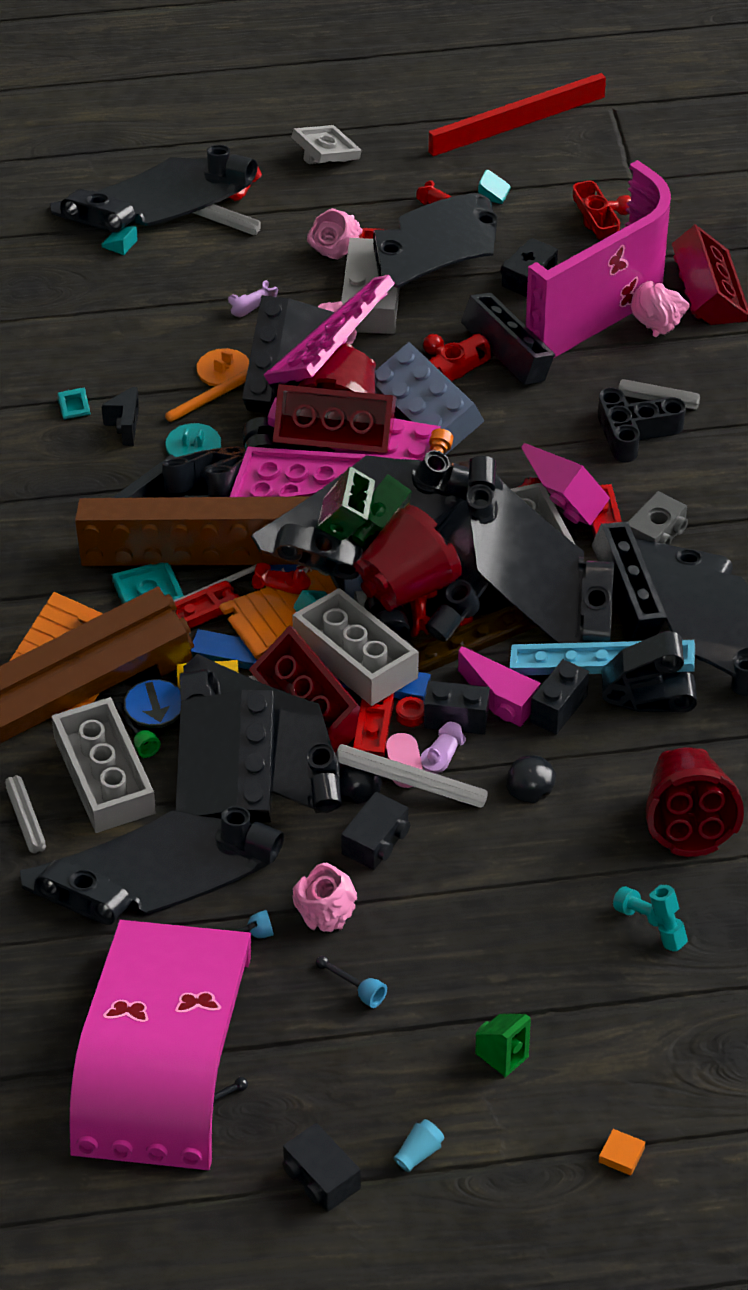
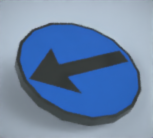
M151 679L137 683L128 690L124 698V711L129 720L138 726L162 728L173 724L180 718L181 713L180 688L172 682L162 679Z

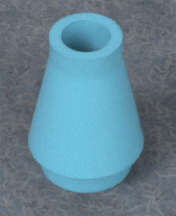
M424 1119L420 1124L415 1123L401 1149L394 1156V1160L403 1170L410 1172L413 1167L441 1148L440 1143L445 1137L427 1119Z

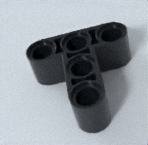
M608 387L599 393L598 420L614 458L620 462H631L637 458L639 440L676 435L684 429L686 404L679 398L669 397L628 404L623 392L618 388Z

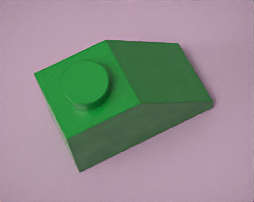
M499 1014L491 1022H484L475 1035V1054L506 1078L529 1057L531 1018L526 1014Z

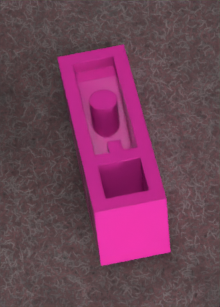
M461 647L459 649L458 671L470 685L490 687L489 709L504 721L521 727L531 714V698L540 688L541 683L467 648Z

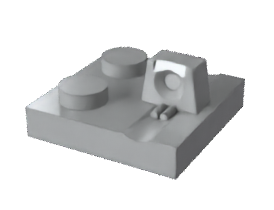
M334 125L294 128L291 136L305 150L303 159L308 164L326 163L328 161L347 162L348 160L360 159L362 152L357 145Z

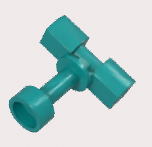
M659 885L649 894L651 903L641 900L638 891L626 886L621 887L616 892L613 900V906L616 911L626 915L638 912L647 916L650 925L659 926L661 940L664 948L667 950L678 951L688 942L684 924L674 914L679 910L675 890L671 886Z

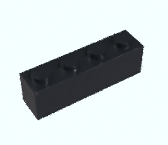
M491 292L470 295L461 323L472 335L481 334L485 336L490 344V352L524 385L545 381L555 353Z
M628 521L601 524L592 543V548L597 561L614 562L612 599L628 640L633 641L653 637L659 633L667 616Z

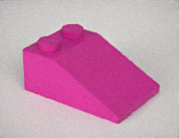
M524 443L521 448L542 485L551 494L550 500L565 510L564 516L573 523L577 524L580 521L591 526L610 499L606 492L583 465Z

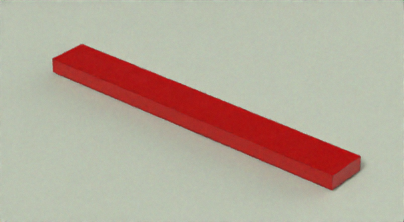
M599 73L429 131V153L432 156H436L605 98L606 77Z

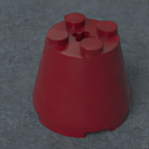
M344 343L337 348L313 377L304 378L298 386L375 394L376 363L363 352L353 348L351 344Z
M408 505L395 512L361 557L354 562V567L364 581L361 583L363 592L369 598L375 596L387 611H392L396 607L447 587L456 581L462 573L459 556L453 544L448 543L446 545L441 534L434 529L438 524L423 510L416 506Z
M684 747L672 751L667 750L660 754L653 770L645 814L648 829L653 839L655 838L660 844L669 848L673 854L695 857L719 850V845L728 840L733 833H738L744 819V806L736 785L712 760L706 750Z

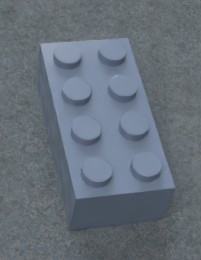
M410 342L404 345L375 371L376 393L395 396V412L403 420L441 426V429L448 430L453 434L454 439L451 449L445 455L484 422L476 405Z

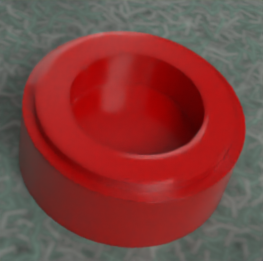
M417 697L401 699L396 705L397 721L408 727L422 724L424 722V701Z

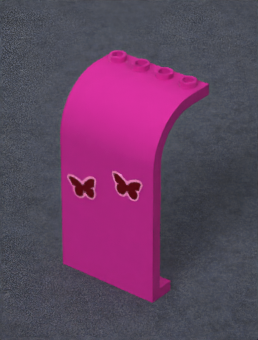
M638 160L631 163L629 167L633 171L632 180L628 181V184L631 185L628 188L631 192V201L627 202L629 208L626 211L630 213L629 222L625 223V228L549 270L537 262L528 266L526 327L555 353V357L632 314V296L642 283L653 281L655 284H663L671 193L664 179Z
M128 920L119 921L77 1049L70 1099L71 1156L210 1170L212 1162V1113L217 1072L244 967H249L251 960V933Z

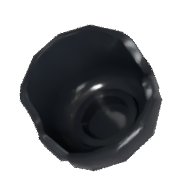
M526 755L518 758L511 765L507 775L506 788L510 795L518 800L536 803L545 793L551 794L552 788L555 785L556 772L551 763L544 758L536 755Z
M339 763L341 798L348 796L354 803L361 804L369 801L375 792H380L382 784L380 776Z

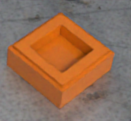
M613 1129L599 1155V1163L632 1175L645 1149V1141Z

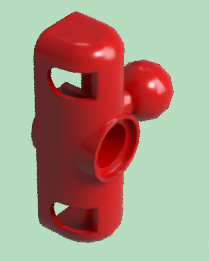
M589 180L573 185V200L577 203V207L584 216V226L592 230L599 241L620 231V220L614 211L625 216L630 214L626 211L629 208L627 202L631 201L630 196L622 195L616 201H607L594 181Z
M438 334L427 335L423 341L425 352L436 355L429 361L437 369H440L451 382L461 378L467 372L491 358L490 344L485 336L481 334H474L472 337L459 343L453 342L445 345L442 337ZM477 347L486 353L482 359L478 357Z

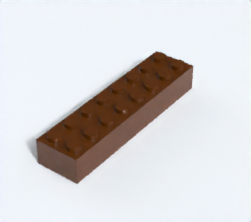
M310 496L79 498L75 523L81 565L145 566L158 563H168L170 565H256L258 563L298 565L259 552L251 535Z

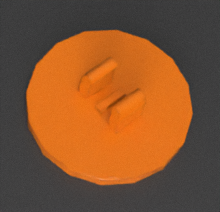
M229 348L216 349L207 352L199 359L197 375L201 381L215 387L247 370L249 359L238 350Z

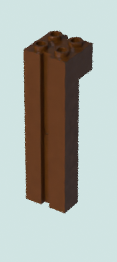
M158 586L1 665L0 744L46 721L52 715L59 714L155 664L162 677L176 670L177 664L188 663L193 658L191 649L194 648L193 641L189 636L191 630L184 617L178 618L175 612L177 607L171 595H164Z

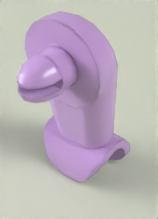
M265 280L262 283L261 289L249 295L245 294L241 297L234 294L230 295L228 301L232 305L231 314L236 317L247 315L260 306L262 295L277 297L278 288L276 286L268 288L269 282Z
M447 722L439 729V737L421 754L420 758L424 770L440 773L448 767L458 744L463 745L466 741L459 724Z

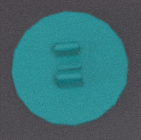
M200 423L179 426L171 431L166 438V451L169 456L179 457L202 450L221 448V437L218 432L212 427Z

